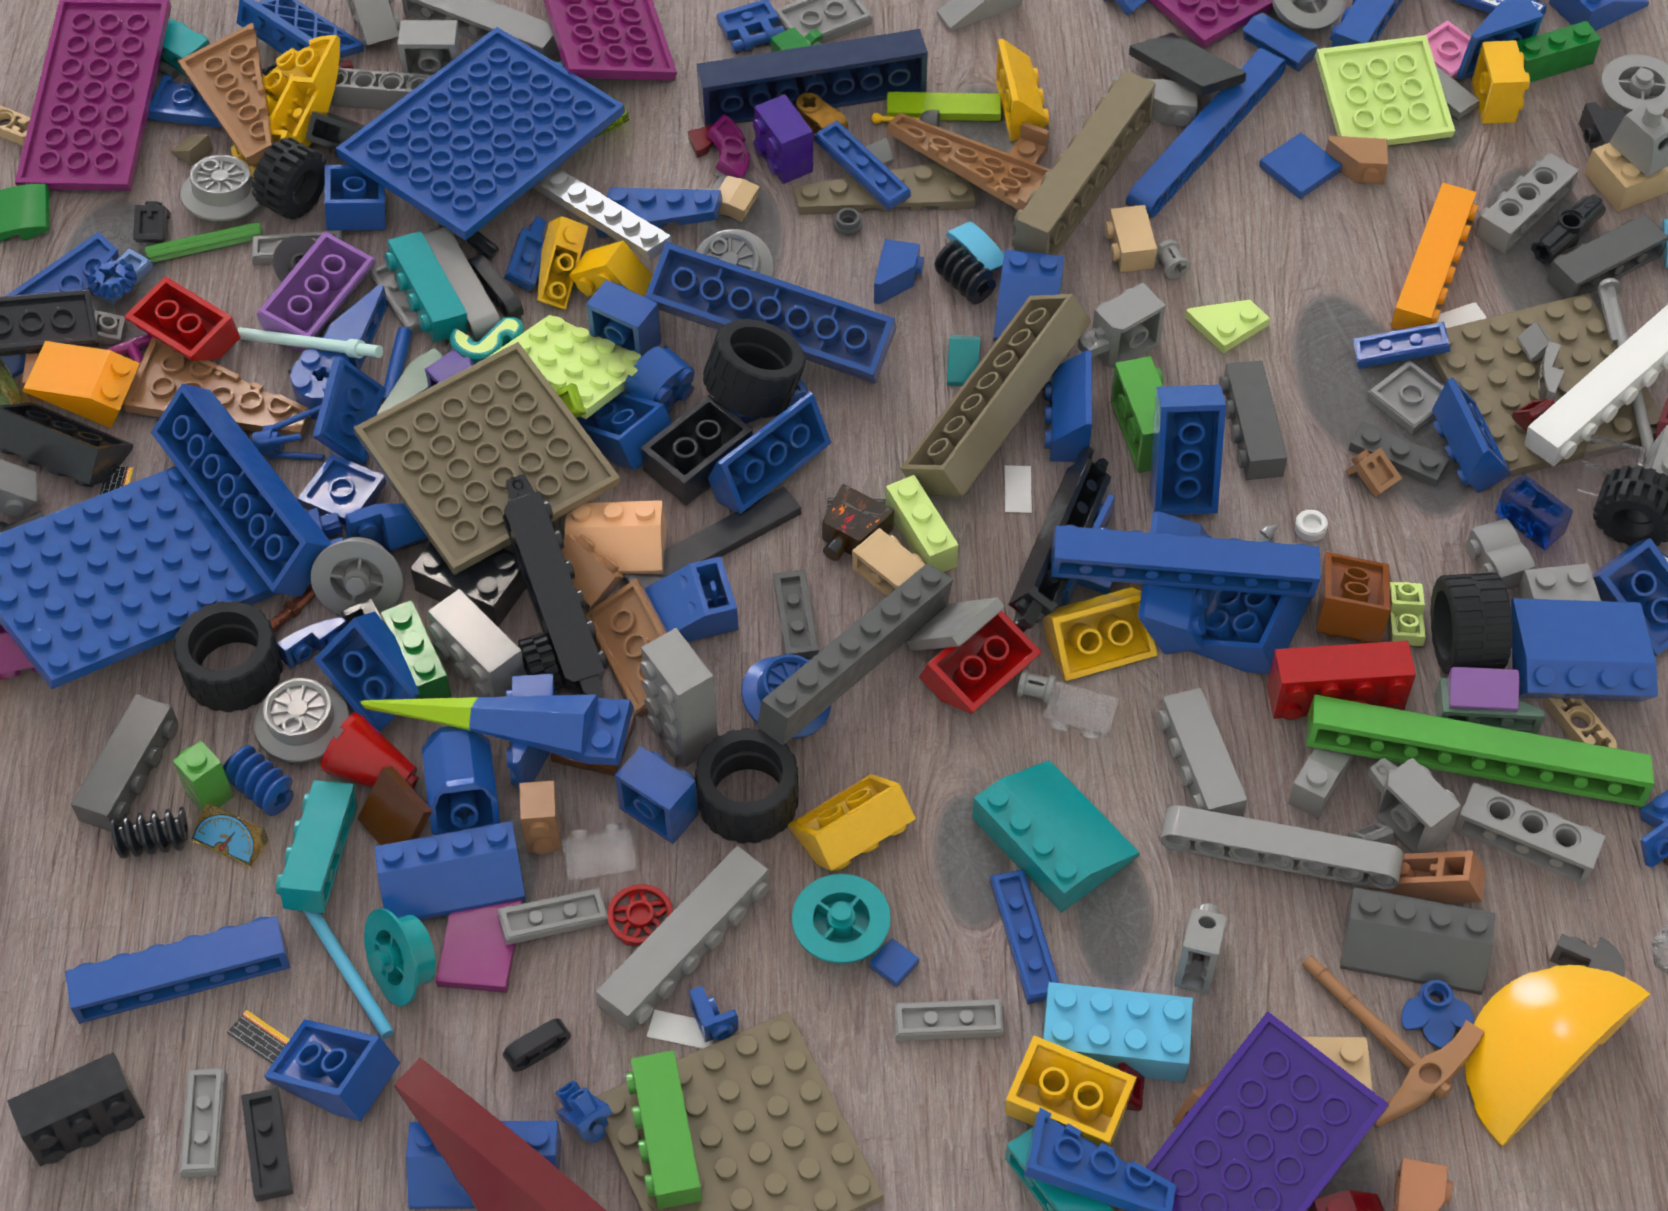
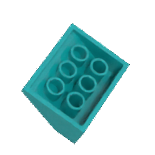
M1050 760L1001 778L973 798V820L1020 870L1024 869L1025 875L1061 913L1128 865L1140 854Z

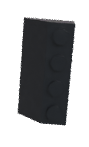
M32 402L0 405V452L22 456L25 463L48 467L50 473L58 476L72 477L75 479L74 482L84 487H93L94 484L107 482L133 449L134 444Z

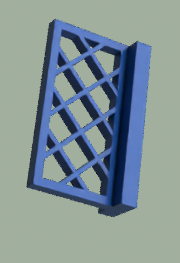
M239 0L236 23L241 27L253 23L257 37L282 54L291 48L300 51L310 46V39L328 35H337L340 38V58L364 51V43L298 0H263L259 2L255 0Z

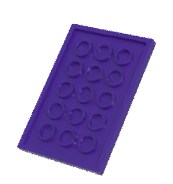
M1267 1011L1145 1168L1176 1185L1172 1211H1308L1386 1111L1389 1103Z

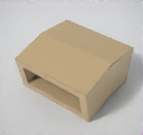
M727 176L718 189L721 190L723 197L718 214L743 222L758 197L760 186L742 178Z

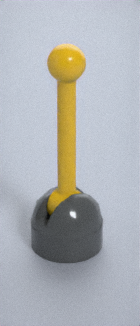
M926 110L919 118H915L940 128L939 110ZM874 113L871 116V121L874 124L890 122L895 116H882L880 113Z

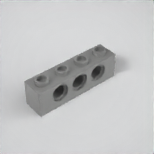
M1549 153L1541 161H1535L1524 177L1522 175L1519 176L1508 192L1503 191L1498 196L1493 206L1482 210L1477 218L1479 226L1476 236L1505 254L1573 190L1579 170L1552 153Z
M1474 782L1454 828V832L1583 885L1587 883L1606 837L1588 826H1580L1563 819L1556 813L1543 811L1531 806L1524 800L1511 798L1497 792L1492 787L1482 786ZM1492 815L1499 816L1503 820L1496 819ZM1526 829H1531L1535 833H1530ZM1558 842L1565 843L1568 847L1562 846Z

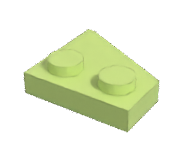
M1251 300L1189 308L1186 310L1185 318L1223 354L1269 326L1270 317Z

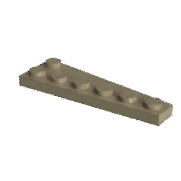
M939 163L890 170L911 190V197L894 208L910 207V211H922V207L939 206V210L974 209L976 207V199L970 181ZM852 176L793 186V195L799 215L837 214L843 208H853L859 213H864L868 208H878L882 212H893V208L888 211Z

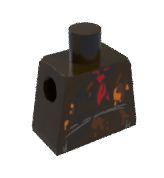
M842 484L823 519L822 539L827 542L823 548V553L829 559L838 561L844 552L852 555V550L878 528L889 534L894 529V509Z

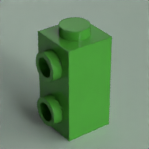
M202 741L184 749L173 760L187 796L205 816H208L234 797L221 762Z

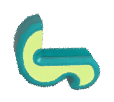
M504 317L477 343L471 337L455 328L450 334L452 350L455 349L462 357L470 358L476 364L524 333V326L518 318Z

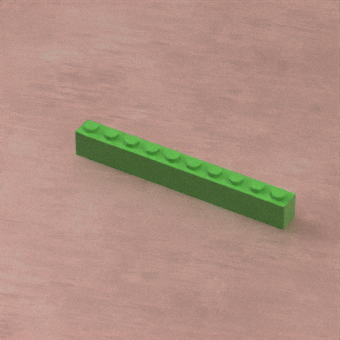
M1315 694L1307 715V747L1379 760L1386 758L1390 762L1402 764L1413 758L1418 764L1429 769L1644 807L1654 786L1652 757L1650 754Z

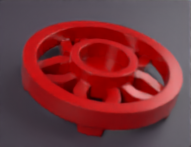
M636 884L622 889L613 897L607 912L608 924L614 936L622 941L623 944L640 946L654 932L648 927L653 925L658 928L661 924L658 919L666 913L668 917L673 912L670 899L662 890L647 884ZM636 893H638L641 900L635 901ZM645 893L652 894L660 900L648 902ZM630 895L629 906H617L621 900ZM663 907L658 912H654V908ZM626 913V916L622 917L616 914ZM614 921L625 924L623 932L617 928ZM631 928L636 929V931L631 936H628V932ZM644 929V932L647 935V937L639 938L641 936V930Z

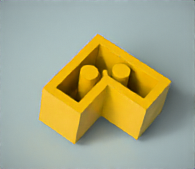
M624 241L586 251L568 275L575 282L577 288L587 297L593 296L606 280L617 285H623L628 290L645 296L653 277L652 273Z

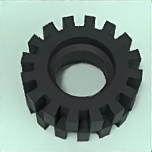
M542 632L518 640V647L522 651L526 675L553 674L555 691L562 689L559 670L545 633Z

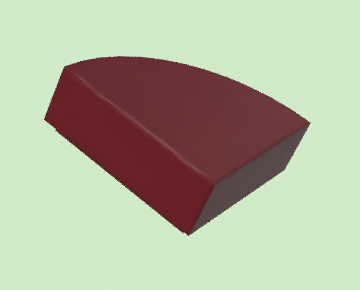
M713 125L688 131V139L697 158L707 154L709 148L714 144L707 137L708 131Z

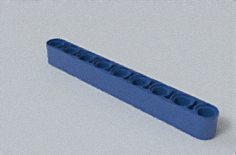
M1263 48L1257 50L1241 68L1242 71L1246 72V82L1221 90L1133 185L1127 195L1126 205L1129 207L1145 205L1148 217L1154 218L1278 82L1285 71L1287 61Z

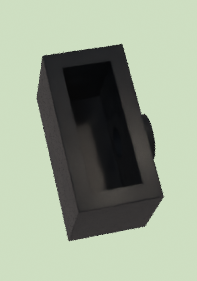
M312 111L305 139L330 148L331 153L337 155L336 148L366 125L329 112Z

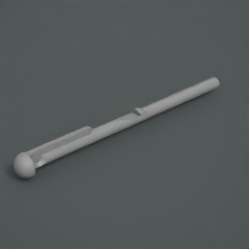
M1606 278L1600 282L1598 294L1611 344L1617 343V347H1620L1629 339L1618 298V293L1621 291L1622 286L1618 280ZM1640 390L1632 402V407L1645 459L1647 460L1651 445L1654 443V437L1642 390Z

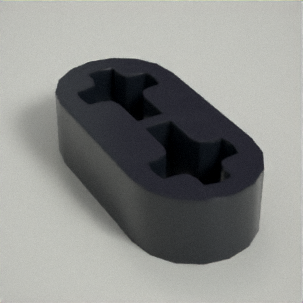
M552 1019L512 1042L504 1050L503 1057L513 1072L522 1071L562 1048L570 1040L571 1034L561 1019Z

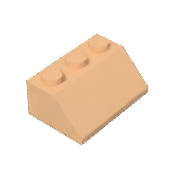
M662 500L585 503L566 514L565 537L567 535H577L579 537L580 534L586 536L595 544L596 547L593 550L602 558L606 555L619 565L620 568L617 571L622 576L623 574H663L667 522Z

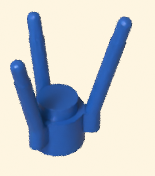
M321 405L275 424L263 426V431L253 433L252 443L262 456L267 455L269 460L279 458L324 460V454L279 451L283 450L284 443L300 440L302 435L282 436L280 431L276 432V430L318 413Z

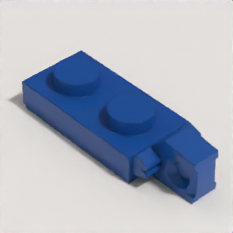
M537 216L530 223L528 229L523 227L518 234L503 278L529 292L534 288L540 271L541 250L545 239L542 234L547 222Z

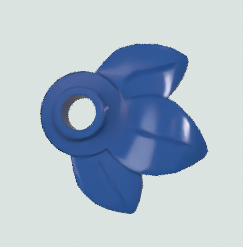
M1432 980L1423 984L1418 992V997L1412 998L1405 1003L1401 1015L1403 1029H1422L1426 1040L1438 1049L1451 1042L1455 1028L1461 1029L1466 1020L1474 1024L1473 1013L1467 1003L1455 998L1451 987L1441 980ZM1430 996L1439 997L1441 1003L1432 1001Z

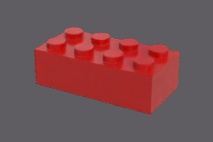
M1408 641L1275 649L1266 686L1273 719L1284 718L1294 720L1300 717H1307L1314 694L1405 710L1416 672Z

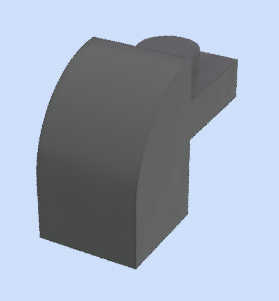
M1561 934L1549 960L1560 966L1580 965L1625 976V965L1622 956L1610 942L1603 938H1600L1594 948L1587 945L1580 938Z

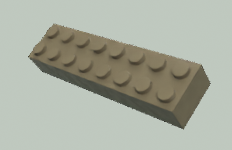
M1126 70L1118 80H1113L1106 97L1099 99L1093 115H1088L1084 120L1080 133L1072 136L1068 149L1065 153L1061 152L1053 170L1045 173L1041 186L1037 191H1032L1026 207L1023 210H1018L1013 220V226L1016 228L1011 243L1015 251L1057 255L1150 125L1155 82Z
M1074 294L1029 296L900 469L906 478L915 475L928 496L963 497L971 489V485L977 476L987 467L988 461L997 449L1004 444L1005 438L1013 427L1020 422L1021 416L1036 400L1043 386L1051 380L1052 374L1060 363L1067 358L1068 352L1076 341L1083 336L1084 330L1091 320Z

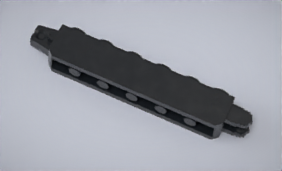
M1090 446L1085 447L1077 456L1075 463L1067 468L1008 604L1017 611L1013 622L1023 633L1026 629H1031L1035 623L1038 624L1043 617L1054 611L1061 600L1069 578L1051 577L1052 540L1055 526L1074 525L1076 527L1091 528L1111 480V476L1106 473L1108 461L1105 458H1101L1094 463L1091 460L1094 449Z
M525 474L511 477L506 480L509 501L504 509L502 520L540 627L548 639L552 654H554L562 687L568 690L577 689L579 695L596 694L598 698H604L601 680L605 669H607V661L603 651H597L593 639H596V631L593 622L585 618L583 609L586 608L583 594L581 590H575L572 581L575 578L573 566L570 560L565 561L561 549H564V542L560 531H554L552 526L553 511L548 500L543 501L540 491L534 492Z

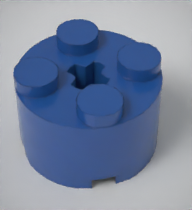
M664 345V349L656 346L637 361L634 367L638 371L633 378L628 375L624 386L625 391L630 395L664 404L669 415L674 403L679 399L685 401L692 395L694 387L691 383L695 372L690 365L668 346Z
M308 349L302 352L301 358L294 364L290 374L296 402L310 409L321 405L333 359L341 356L349 362L348 356L343 353L317 351L315 349ZM319 412L312 415L311 419L317 420Z

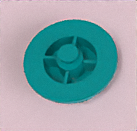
M833 874L815 880L800 893L792 912L793 930L801 946L814 957L837 964L857 962L877 951L888 935L891 922L889 905L882 892L866 879L850 874Z
M379 908L373 910L366 920L364 929L365 952L370 971L388 1001L396 1006L408 1005L413 1001L417 987L429 983L434 977L436 959L432 940L423 923L414 915H405L397 918L387 909Z

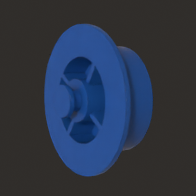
M784 654L762 659L747 671L742 681L741 696L746 711L756 724H758L762 699L809 661L808 659L798 655ZM831 705L791 739L807 737L817 732L826 722Z

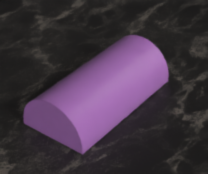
M324 231L257 311L260 325L265 331L317 337L371 271L376 259ZM282 345L294 351H304L307 349L301 347Z

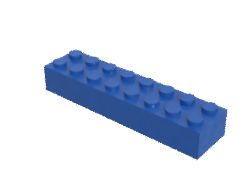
M666 242L645 297H649L658 303V310L716 330L721 329L726 323L743 319L759 320L775 325L777 328L789 333L798 342V345L804 351L806 360L875 384L897 329L895 318L669 242Z
M181 384L151 431V434L273 593L302 596L311 583V570L315 559L332 543L213 392L209 389Z

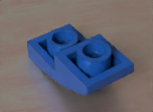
M343 617L320 621L286 637L278 643L283 662L292 669L300 662L308 660L316 650L321 652L347 626L346 620Z

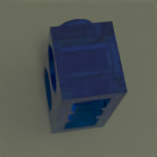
M1522 473L1503 489L1495 513L1503 519L1506 518L1513 527L1545 551L1565 534L1573 510L1525 473Z

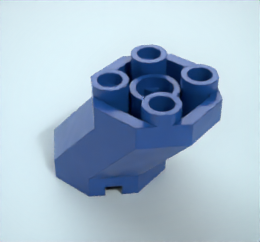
M452 726L440 727L428 737L427 743L422 747L428 806L433 811L430 815L431 833L439 835L500 823L490 740L481 733Z

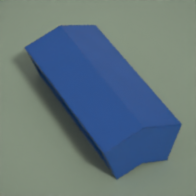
M1263 12L1254 16L1242 29L1243 38L1246 41L1285 59L1287 65L1298 72L1307 63L1313 61L1318 48L1317 44Z

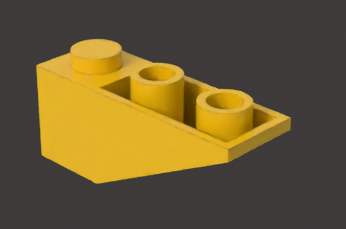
M563 216L549 222L541 250L537 301L563 311L566 310L574 282L568 275L580 260L589 226Z

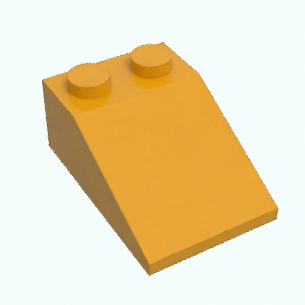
M45 341L23 388V392L112 429L140 363L110 350Z

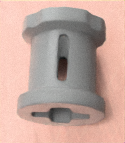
M1172 239L1158 245L1156 259L1164 265V272L1167 278L1177 279L1188 272L1190 262L1181 255L1178 242Z
M1024 668L1019 680L1017 696L1023 697L1028 695L1043 699L1044 703L1050 704L1056 675L1051 674L1049 677L1030 673L1028 668Z

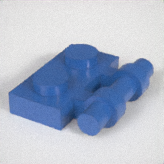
M760 0L716 14L717 23L726 39L738 37L737 40L730 42L733 52L740 50L747 52L753 50V46L763 43L770 45L772 37L785 31L783 26L773 29L772 26L778 25V15L769 0ZM761 30L760 33H757V34H754V35H751V36H750V34H749V33H752V32Z

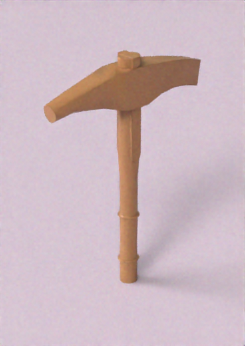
M1312 955L1305 959L1302 966L1315 977V980L1319 981L1343 1004L1344 1008L1353 1013L1410 1070L1401 1088L1387 1102L1389 1107L1374 1125L1376 1128L1414 1111L1428 1103L1435 1096L1439 1099H1445L1450 1094L1453 1088L1450 1082L1477 1048L1484 1034L1483 1030L1466 1020L1451 1042L1440 1050L1429 1053L1422 1058L1394 1030L1376 1017L1357 999L1356 994H1352L1328 971V968L1320 964Z

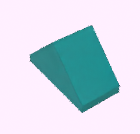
M950 335L947 385L963 386L978 366L981 336Z

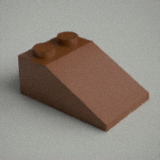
M1325 552L1316 614V631L1330 637L1343 636L1353 638L1361 643L1382 642L1391 611L1389 564Z

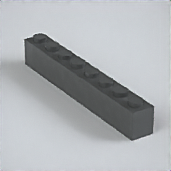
M929 563L925 564L762 699L757 727L780 744H786L947 606L953 579Z

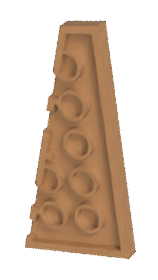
M251 23L178 60L181 69L249 166L259 162L264 152L273 144L257 32L254 24Z
M899 113L888 123L886 133L1017 210H1023L1026 207L1032 191H1037L1041 186L1045 173L1052 171L1046 167Z
M152 337L123 403L125 412L161 417L181 384L205 388L213 392L243 431L249 432L263 431V426L275 424L310 409L281 394H271L265 391L260 384L255 382L250 384L242 380L240 375L209 360L191 361ZM311 416L276 430V432L280 431L282 436L301 434L302 438L300 440H302Z

